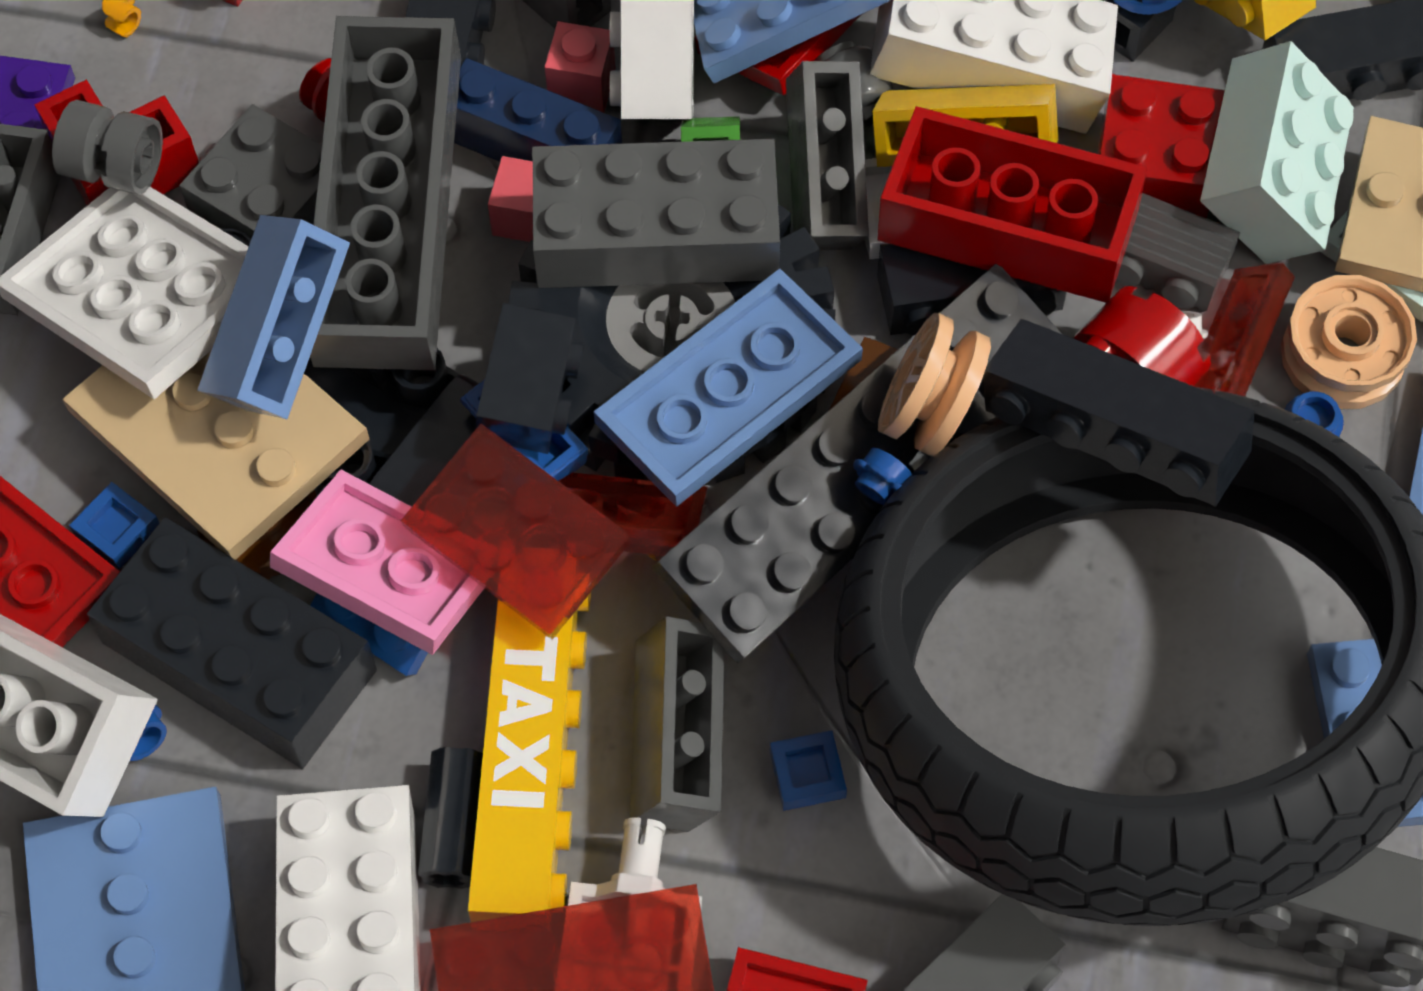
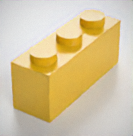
M1055 84L888 90L881 94L872 111L877 167L893 166L915 106L1039 139L1058 142Z

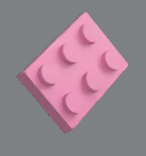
M340 470L270 552V568L433 655L499 570L501 554L353 475Z

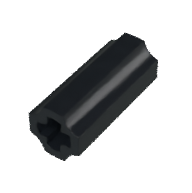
M442 747L431 751L418 872L422 883L437 888L463 889L470 887L483 759L482 752L471 748Z

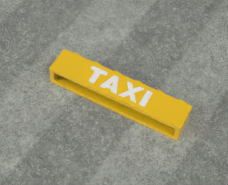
M503 547L468 914L474 931L552 934L553 913H565L567 874L557 873L559 850L570 851L572 811H562L564 788L575 789L577 776V750H567L569 728L579 729L581 724L582 690H572L573 670L585 669L587 633L577 631L578 611L589 612L591 601V574H581L578 551Z

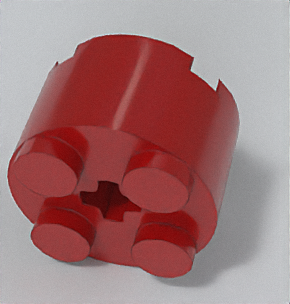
M1125 286L1119 289L1073 337L1075 340L1192 386H1195L1211 366L1210 355L1202 361L1197 347L1204 339L1192 321L1174 304L1154 292L1146 300L1131 295L1138 288L1134 286Z

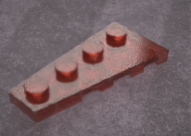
M697 884L430 929L438 991H715Z

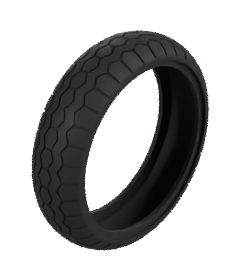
M1199 388L1255 410L1251 453L1216 506L1194 497L1181 496L1172 491L1168 486L1134 472L1121 471L1103 459L1076 448L1063 447L1050 437L1021 425L1005 423L998 417L992 418L984 424H980L946 445L937 455L930 457L912 473V476L888 498L879 510L880 512L873 519L855 552L844 580L838 604L834 641L836 686L840 708L849 737L873 785L902 823L943 860L984 886L1005 896L1042 910L1073 918L1133 926L1198 924L1257 912L1315 889L1352 867L1374 850L1399 826L1423 795V515L1404 490L1379 466L1327 429L1309 420H1305L1299 415L1265 402L1260 403L1258 400L1222 391L1214 393L1211 389ZM1123 509H1166L1210 515L1245 525L1292 547L1330 576L1352 600L1370 630L1382 664L1378 676L1369 691L1348 718L1324 740L1299 757L1265 774L1233 785L1202 792L1168 796H1130L1099 793L1066 786L1033 775L1007 763L977 744L942 712L922 685L914 666L924 633L939 606L951 590L973 568L991 554L1014 540L1040 528L1088 514Z

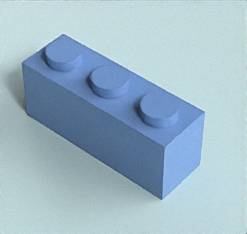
M260 215L197 391L246 411L288 419L350 242L302 219Z

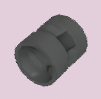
M74 100L63 110L55 130L52 148L55 171L61 176L94 183L102 178L104 185L109 188L141 195L151 186L158 171L163 146L160 122L154 118L125 111L118 113L114 117L112 110L108 107Z

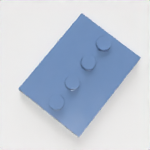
M217 787L109 806L104 817L61 815L23 823L38 991H245L222 802Z

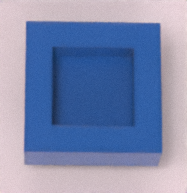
M111 482L69 526L77 538L119 570L138 551L160 522L154 513Z
M832 730L770 743L769 752L783 811L846 798L847 787Z

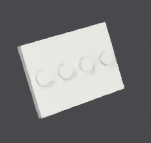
M151 187L141 195L108 188L0 276V295L4 300L152 399H155L212 350L249 246Z

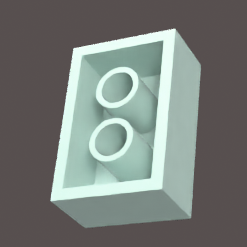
M1292 41L1232 58L1200 202L1225 226L1241 232L1239 239L1265 264L1326 250L1330 225L1335 214L1334 205L1340 175L1344 170V154L1349 129L1354 118V107L1348 98L1331 84L1319 71L1318 67Z

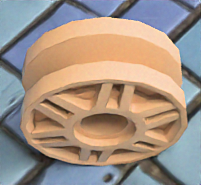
M1334 275L1313 283L1297 299L1281 342L1283 367L1293 385L1301 392L1316 391L1325 393L1336 401L1340 409L1365 408L1384 400L1398 386L1404 369L1410 362L1417 342L1415 318L1404 299L1384 283L1362 275ZM1345 337L1351 339L1358 346L1351 347L1345 345L1338 338Z
M933 313L913 338L891 381L878 420L879 432L898 439L906 432L916 418L919 419L914 438L915 449L933 457L946 446L967 413L979 388L991 350L990 337L977 331H969L952 351L949 350L954 323L952 319L940 313Z

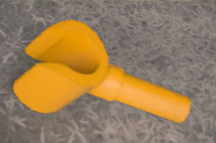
M103 0L102 10L108 16L105 19V27L122 37L132 35L141 20V10L133 5L135 0Z

